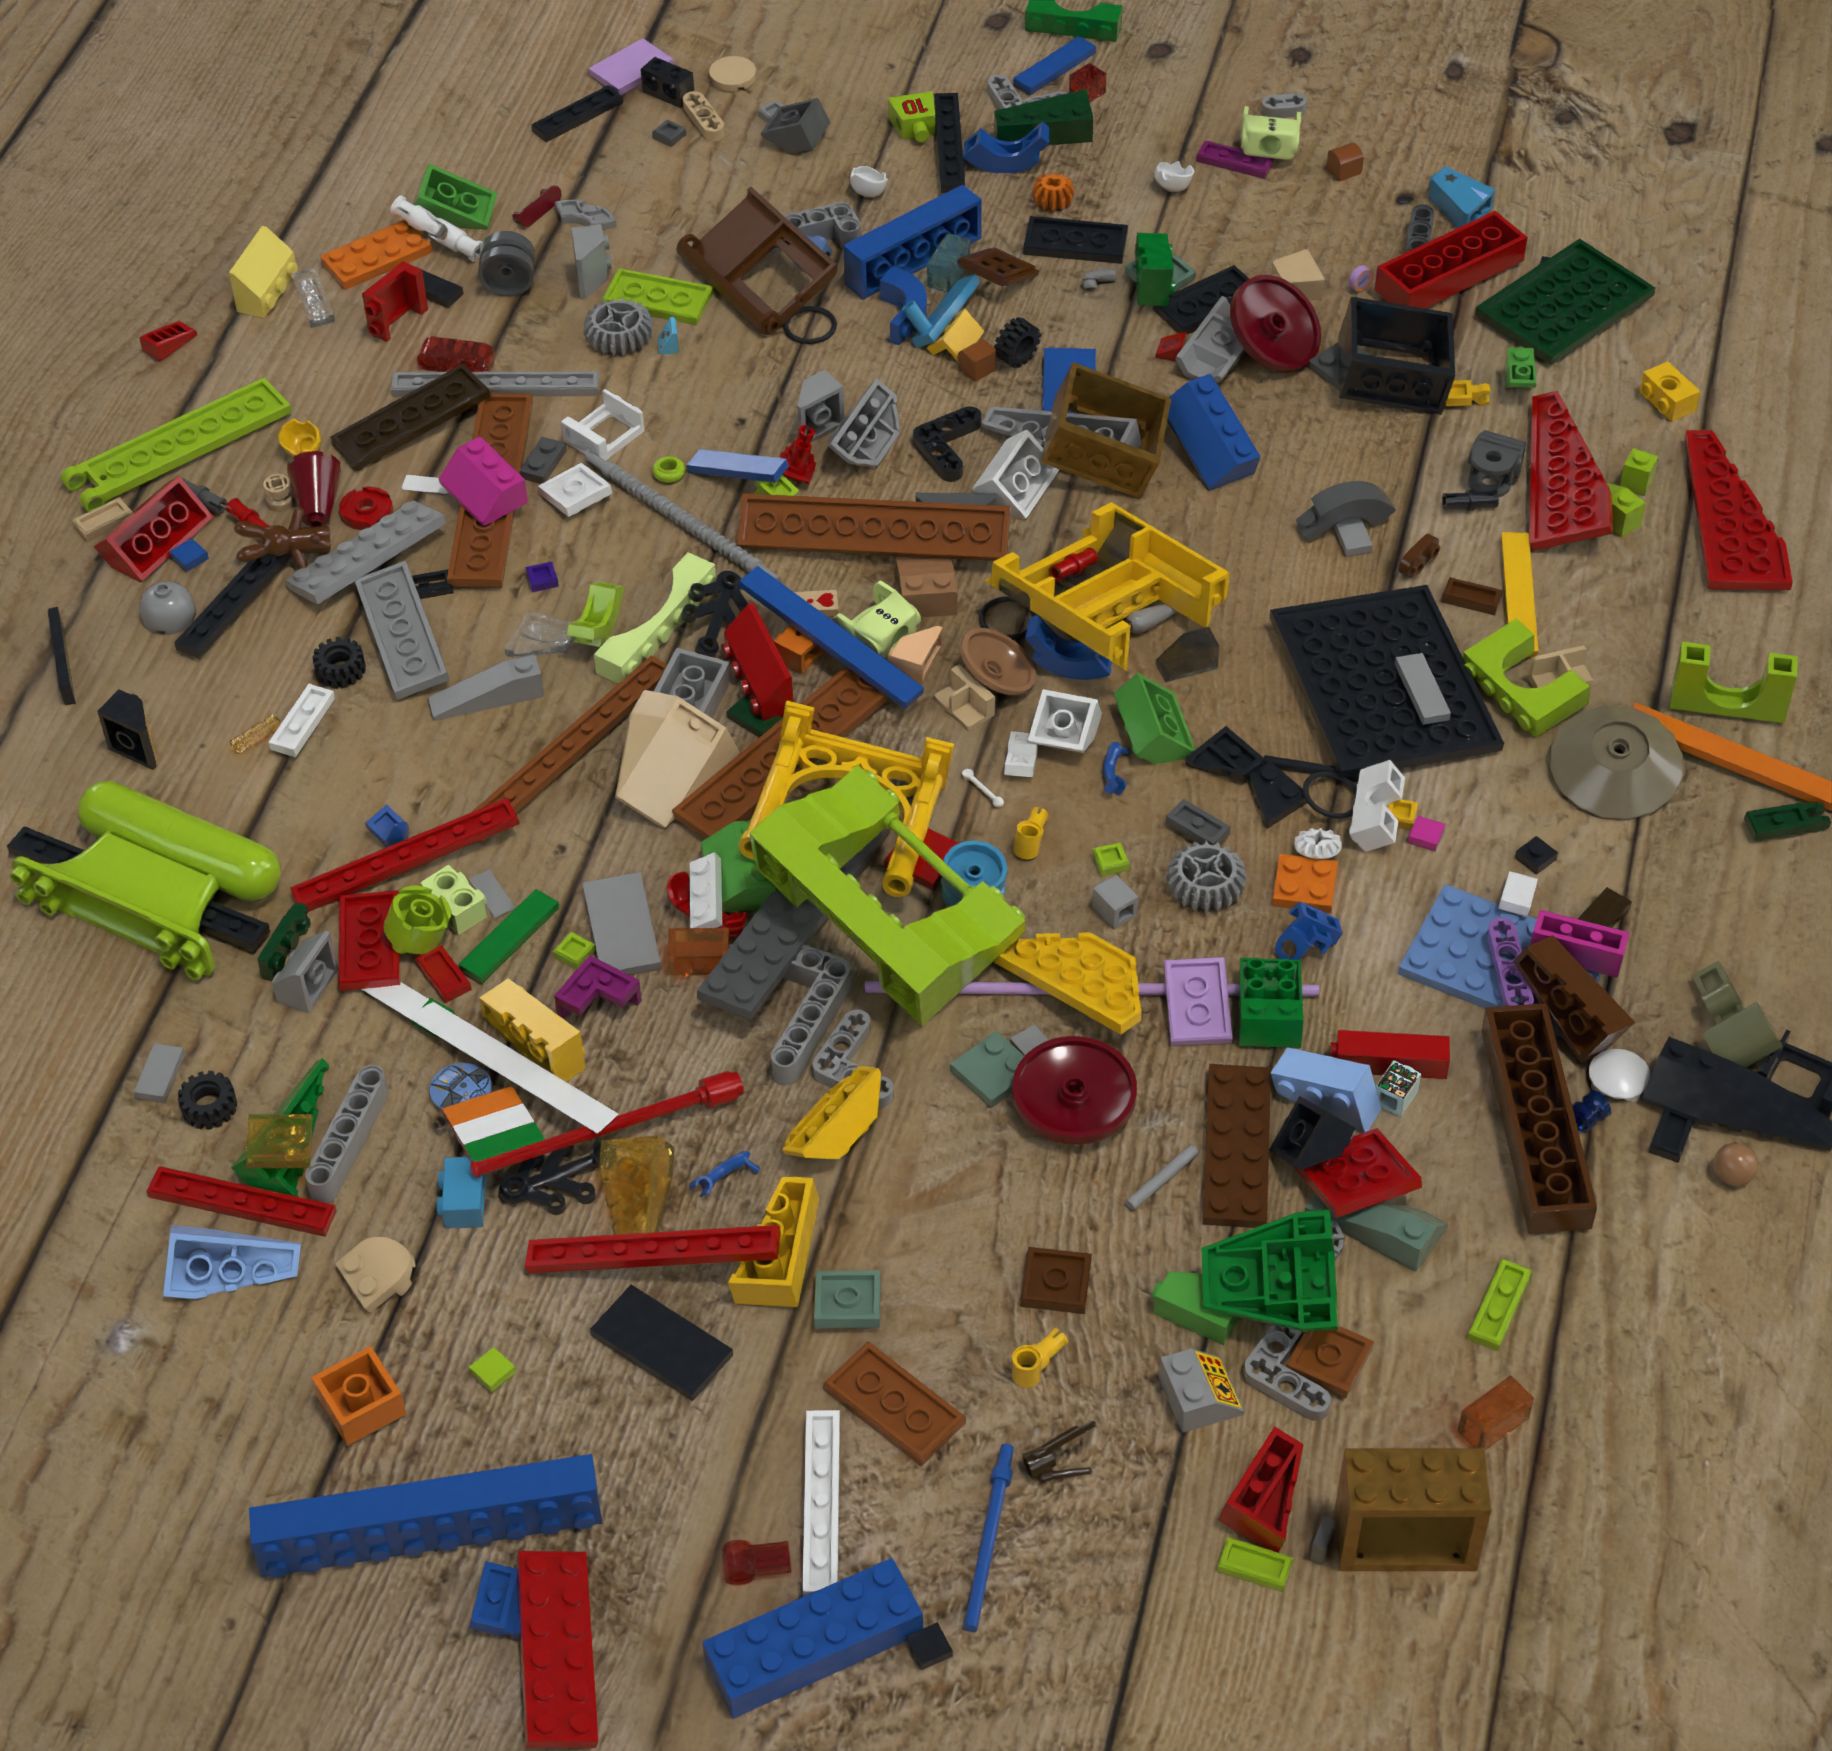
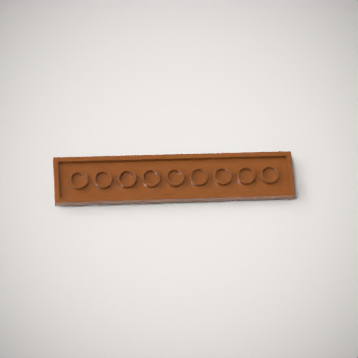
M491 393V397L480 402L478 405L472 440L480 436L521 475L533 407V395ZM460 504L447 575L448 584L453 585V587L502 588L515 510L483 527Z
M742 493L737 546L748 549L995 561L1007 555L1011 507Z
M846 666L801 704L815 708L811 729L844 738L890 698ZM783 719L673 808L674 818L703 839H707L732 822L747 820L755 811L778 751ZM809 758L808 760H810L812 763H814V762H816L818 759H817V758ZM798 764L796 766L794 774L802 770Z

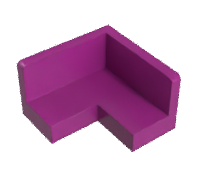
M591 955L586 958L554 995L557 1015L563 1019L570 1011L580 1016L597 995L622 1008L628 1001L635 1005H639L642 1001L638 979Z

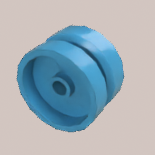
M973 840L961 842L947 852L944 862L969 886L976 887L984 881L989 887L995 886L1004 896L1008 868L1006 859L999 849L989 843ZM942 877L940 890L943 901L948 907L958 904L962 900V894Z

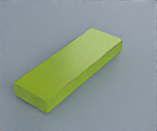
M1501 1259L1468 1333V1340L1499 1351L1531 1278V1269Z

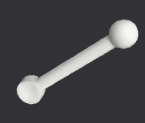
M963 770L962 777L964 780L971 781L992 800L994 807L999 808L1003 806V799L999 796L996 797L974 777L973 770Z

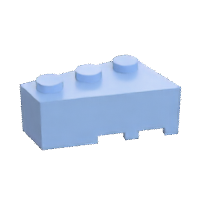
M1287 1047L1271 1071L1277 1095L1295 1103L1298 1097L1301 1096L1354 1126L1355 1130L1360 1133L1367 1132L1382 1109L1370 1065Z

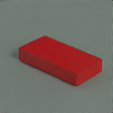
M442 945L415 958L416 965L445 1003L472 990L471 983Z

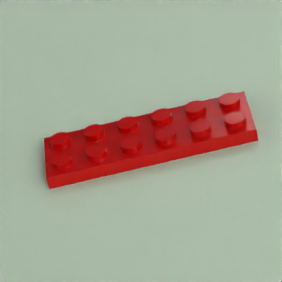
M518 1551L516 1563L526 1748H596L599 1740L587 1553L573 1551Z

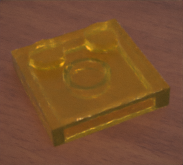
M248 1114L246 1168H310L312 1114Z

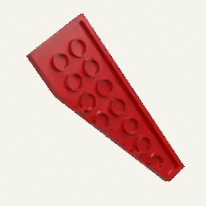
M1553 391L1532 396L1529 538L1532 551L1613 534L1612 493L1559 392Z
M1686 430L1685 445L1708 589L1791 590L1793 580L1786 543L1782 537L1778 538L1774 531V524L1771 520L1768 521L1762 513L1763 507L1746 481L1741 480L1738 476V469L1735 464H1731L1727 459L1726 450L1713 430Z

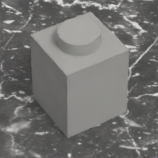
M1115 875L1108 880L1099 882L1093 888L1092 907L1115 929L1137 916L1139 897Z

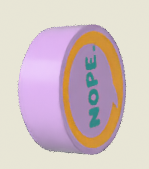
M1364 265L1357 267L1349 277V286L1357 292L1367 290L1374 279L1373 271Z

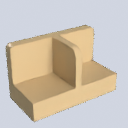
M1583 645L1534 656L1529 674L1530 684L1533 688L1543 687L1572 669L1592 688L1593 679L1584 665L1587 649Z
M960 664L951 669V685L934 695V700L967 730H971L995 716V696Z

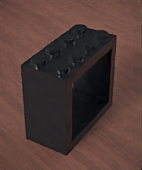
M1351 297L1338 335L1339 398L1441 415L1455 379L1453 313ZM1357 345L1429 357V365L1357 353Z

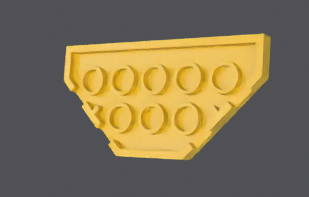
M1090 932L1078 933V937L1060 938V933L1036 934V938L1017 939L993 961L1120 1035L1141 1021L1136 958Z

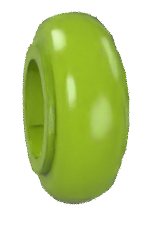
M665 456L658 459L653 465V475L657 480L664 483L679 481L685 474V464L677 457Z

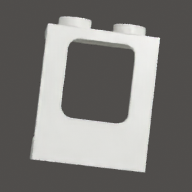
M604 389L602 391L604 404L580 422L575 421L569 416L561 421L564 442L583 454L592 451L606 461L645 430L643 412L638 407L622 400L618 395H614ZM609 417H614L630 427L628 431L610 444H606V439L591 431Z

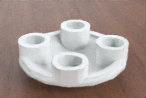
M1624 1049L1602 1051L1593 1058L1589 1065V1078L1592 1081L1591 1088L1596 1094H1605L1612 1098L1625 1099L1628 1102H1635L1640 1099L1651 1076L1646 1062L1637 1054Z

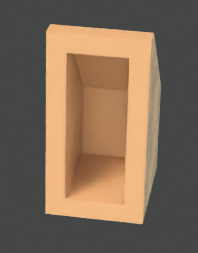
M935 626L902 636L896 647H891L888 661L914 681L922 684L943 647V627Z

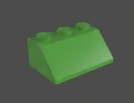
M1139 673L1135 674L1114 692L1118 704L1117 710L1122 715L1125 723L1124 729L1133 745L1132 751L1139 759H1145L1156 765L1183 760L1196 750L1174 692Z
M750 821L732 822L701 842L702 857L715 852L721 858L722 912L758 911L771 893L775 892L776 887L756 869L755 861L745 857L739 851V841L742 834L747 831Z

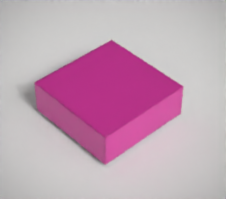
M1417 816L1410 832L1408 843L1436 851L1446 824Z

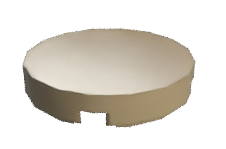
M728 56L718 59L709 69V78L712 81V85L717 89L727 92H736L738 88L742 87L747 89L755 83L757 77L755 64L749 59L740 56Z

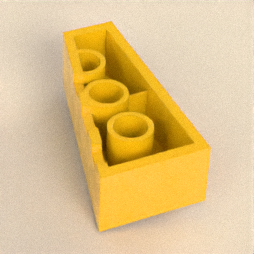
M781 1178L765 1209L766 1215L762 1223L757 1225L779 1226L781 1236L778 1259L740 1261L736 1274L733 1273L728 1281L735 1304L798 1307L819 1204V1196L813 1178Z

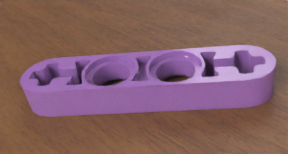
M1504 917L1495 918L1489 924L1487 939L1503 1006L1518 1005L1517 1002H1514L1515 996L1518 994L1521 1005L1533 1004L1532 990L1513 963V960H1505L1499 955L1502 952H1510L1516 958L1522 952L1516 926L1510 919ZM1497 930H1502L1503 934H1506L1505 941L1501 942L1502 936L1500 931ZM1512 975L1518 977L1521 982L1511 984L1505 978Z

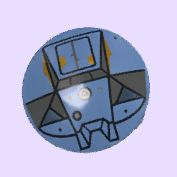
M456 1063L443 1068L434 1076L430 1084L431 1099L441 1110L444 1107L492 1092L491 1080L487 1072L471 1063Z

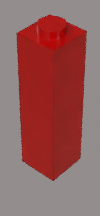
M1338 1030L1336 1042L1330 1043V1057L1370 1065L1372 1075L1383 1076L1394 1060L1402 1065L1412 1067L1415 1071L1421 1073V1078L1447 1079L1450 1064V1036Z

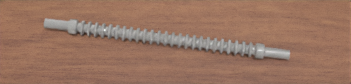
M588 451L585 454V460L602 470V474L605 477L616 482L623 489H627L629 493L637 496L644 503H648L650 507H654L656 511L664 514L666 518L675 521L677 525L686 529L687 532H691L693 536H697L699 540L702 539L704 543H708V546L718 550L720 554H724L732 562L735 561L737 565H741V568L746 569L747 572H751L759 566L781 582V577L764 567L761 560L753 557L752 554H748L746 550H742L735 543H731L725 536L715 532L713 528H709L702 521H698L692 514H688L680 506L671 503L665 496H661L653 488L644 485V482L634 478L627 471H623L614 462H607L592 451Z

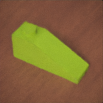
M1607 483L1612 493L1613 531L1620 537H1623L1641 526L1646 502L1626 487Z

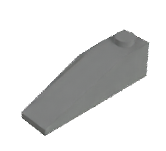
M535 654L503 660L428 697L434 721L544 697L542 678Z

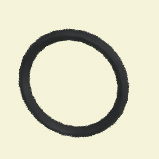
M818 306L801 307L793 316L806 311H817L827 315L831 320L832 326L829 332L822 337L813 339L797 337L790 331L788 326L791 318L783 324L786 335L792 340L803 344L823 342L834 334L837 327L834 315L830 311Z
M1008 596L990 600L981 609L979 615L981 627L990 629L985 622V614L990 607L1000 602L1016 601ZM1026 600L1020 602V604L1028 608L1032 617L1037 615L1030 610L1029 602ZM1027 628L1020 633L1006 636L1012 640L1026 636Z
M1331 771L1316 772L1306 778L1303 784V795L1313 810L1333 819L1353 816V808L1345 813H1333L1320 808L1311 799L1308 791L1309 785L1314 779L1331 777L1348 785L1356 799L1357 787L1351 780L1346 777L1340 778L1338 773Z

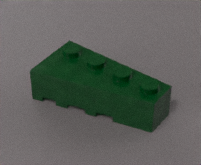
M1087 89L994 111V137L1006 142L1017 141L1025 137L1041 122H1044L1049 126L1048 145L1093 142V114Z

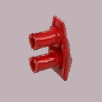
M802 425L798 429L796 440L789 447H786L784 452L780 453V458L786 459L789 465L782 475L809 484L816 466L814 455L811 454V442L815 435V430L809 427L807 435H805L807 426Z

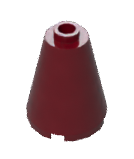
M320 451L299 453L294 456V461L287 463V473L297 505L304 509L302 521L311 528L324 526L330 520L341 474L340 462L335 456L331 455V458H328Z

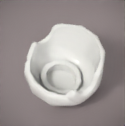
M1176 161L1173 164L1160 162L1154 171V177L1163 189L1169 192H1181L1188 187L1195 171L1191 165L1186 169L1182 168L1180 161Z
M868 166L853 168L850 176V183L855 192L870 198L879 196L884 191L888 182L885 172L879 173Z

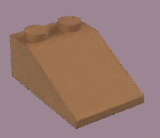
M896 557L900 595L918 610L921 617L957 615V586L951 558Z

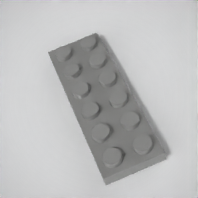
M414 500L407 502L396 512L382 517L380 522L372 527L361 530L359 535L351 540L340 543L335 550L327 555L318 557L314 563L306 568L297 570L293 576L285 580L287 587L298 595L319 604L445 525L447 522L444 514Z
M406 560L357 579L355 583L397 700L449 681L448 672Z

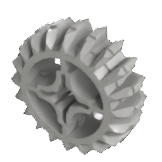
M612 298L610 302L603 300L602 305L594 304V309L588 310V315L584 321V335L589 342V346H593L595 351H602L603 355L612 353L614 357L616 354L624 356L627 352L634 354L635 349L641 350L644 344H649V339L652 337L653 332L652 318L648 309L642 307L641 303H634L633 299L625 301L624 298H621V300H614Z
M1206 840L1203 845H1199L1194 841L1192 847L1184 845L1181 851H1175L1173 859H1170L1168 863L1166 880H1168L1169 892L1173 893L1175 901L1182 900L1183 907L1192 905L1194 912L1198 908H1203L1207 914L1210 908H1214L1219 912L1221 906L1229 908L1232 902H1238L1240 894H1243L1245 890L1247 873H1245L1244 861L1239 860L1238 852L1231 853L1229 846L1220 848L1219 842L1215 845H1209Z

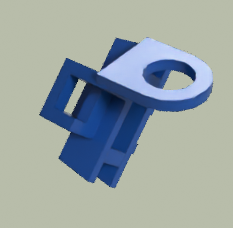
M1299 902L1289 911L1290 915L1297 919L1278 938L1275 945L1276 954L1280 959L1299 960L1312 945L1318 947L1320 953L1325 954L1332 943L1336 945L1343 934L1339 919L1308 904ZM1286 940H1290L1296 945L1297 950L1293 957L1287 956L1283 952L1282 945Z

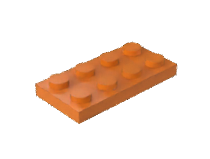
M402 220L320 255L323 266L347 290L391 271L402 261L406 263L412 262L432 253L433 250L432 244L419 230L408 225L406 220Z

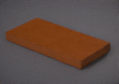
M869 1341L823 1383L826 1392L921 1467L966 1424V1417Z

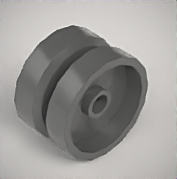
M499 231L486 237L480 246L478 278L482 286L493 294L509 297L522 294L528 290L533 282L535 249L531 241L524 235L513 231Z

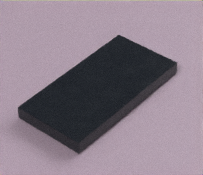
M1030 216L1023 255L1122 264L1128 235V225Z
M1233 265L1174 292V296H1169L1168 306H1153V310L1177 333L1187 332L1188 335L1197 330L1222 296L1227 298L1231 305L1235 291L1249 278Z
M632 1284L590 1328L591 1336L692 1401L733 1356V1349Z

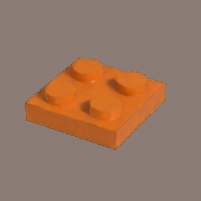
M1279 854L1272 906L1293 908L1296 904L1302 902L1324 913L1331 914L1338 861Z

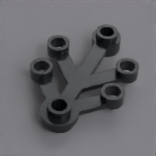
M722 571L718 574L716 582L706 585L694 583L688 591V597L694 602H700L705 596L719 593L718 600L699 606L687 604L681 612V618L686 623H693L697 618L713 613L706 635L701 637L695 646V653L713 658L716 656L719 650L716 638L723 618L728 626L736 618L728 604L730 597L740 612L749 604L742 595L741 588H739V580L741 578L735 572ZM694 590L699 591L700 595L696 594ZM686 612H691L694 616L688 615Z
M608 1141L597 1142L591 1148V1155L562 1166L560 1164L563 1158L573 1153L574 1146L571 1145L553 1151L541 1173L531 1177L533 1169L544 1163V1155L523 1161L517 1173H511L502 1180L499 1186L500 1196L504 1201L511 1204L528 1200L547 1206L548 1212L552 1215H560L565 1211L566 1203L564 1196L559 1193L550 1195L537 1190V1188L548 1186L576 1195L577 1200L582 1204H590L596 1198L594 1186L591 1183H579L567 1179V1177L594 1167L602 1170L611 1168L617 1160L615 1146ZM584 1191H589V1192H591V1193L588 1194V1195H582V1194H581V1193L584 1192ZM554 1202H560V1203H561V1204L558 1205V1206H552V1205H551V1204H553Z

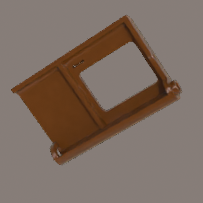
M750 186L747 189L748 194L746 198L700 240L693 234L685 235L678 242L676 251L764 335H770L775 333L834 278L838 266ZM689 241H693L692 247L688 244ZM774 248L781 249L813 279L779 312L771 309L742 281L743 276Z

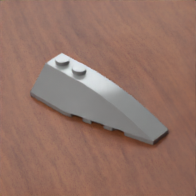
M991 406L981 424L983 428L1008 438L1028 430L1044 448L1051 411ZM1067 413L1066 422L1140 448L1142 444L1137 419Z

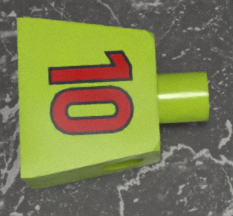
M933 91L888 98V118L902 139L915 138L918 142H925L930 135L935 134Z

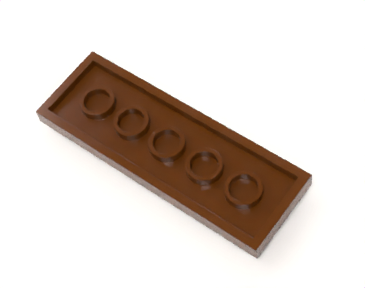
M1209 1064L1203 1225L1256 1228L1267 1224L1271 1067Z

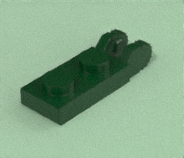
M1801 802L1747 811L1744 817L1754 841L1810 831L1813 833L1822 832L1832 825L1830 818L1822 815L1825 808L1820 802L1806 804Z
M295 903L288 910L258 956L257 960L262 979L272 982L277 972L284 968L286 957L290 950L296 948L299 936L305 935L308 932L311 923L307 915L308 908L305 904Z

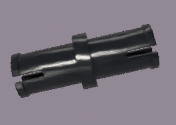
M1473 489L1466 490L1465 493H1443L1442 505H1445L1443 506L1444 510L1466 508L1467 511H1474L1475 508H1495L1499 504V495H1497V490L1475 492Z

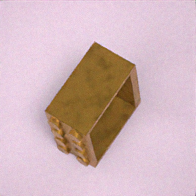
M1072 362L1054 399L1041 463L1140 499L1160 462L1171 398ZM1067 411L1085 415L1137 419L1142 444L1140 448L1066 422Z
M1344 1448L1334 1509L1339 1571H1477L1491 1514L1484 1448Z

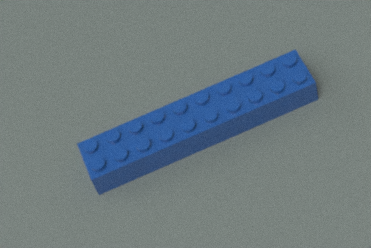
M592 1454L249 1508L251 1546L261 1576L279 1578L293 1572H315L321 1568L331 1566L348 1567L356 1562L369 1560L384 1561L389 1557L401 1555L417 1556L426 1551L438 1549L448 1551L458 1546L470 1544L486 1545L495 1540L508 1538L518 1540L526 1535L539 1533L555 1534L564 1529H587L593 1525L602 1524Z

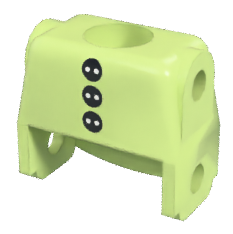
M1244 106L1240 144L1245 155L1291 160L1294 154L1297 155L1301 112H1297L1296 120L1248 115L1249 106Z
M880 580L873 586V598L876 605L866 609L853 620L848 619L841 613L837 614L832 620L885 659L888 657L891 647H896L902 636L916 632L917 625L921 622V616L918 610L908 603L895 589Z

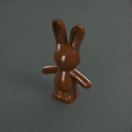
M301 507L295 508L288 529L280 525L263 527L251 522L241 521L234 526V531L243 537L261 539V543L243 547L237 552L236 558L240 562H249L265 555L280 557L290 552L298 570L306 568L308 564L302 553L327 555L330 552V529L328 526L300 528L304 517V509Z

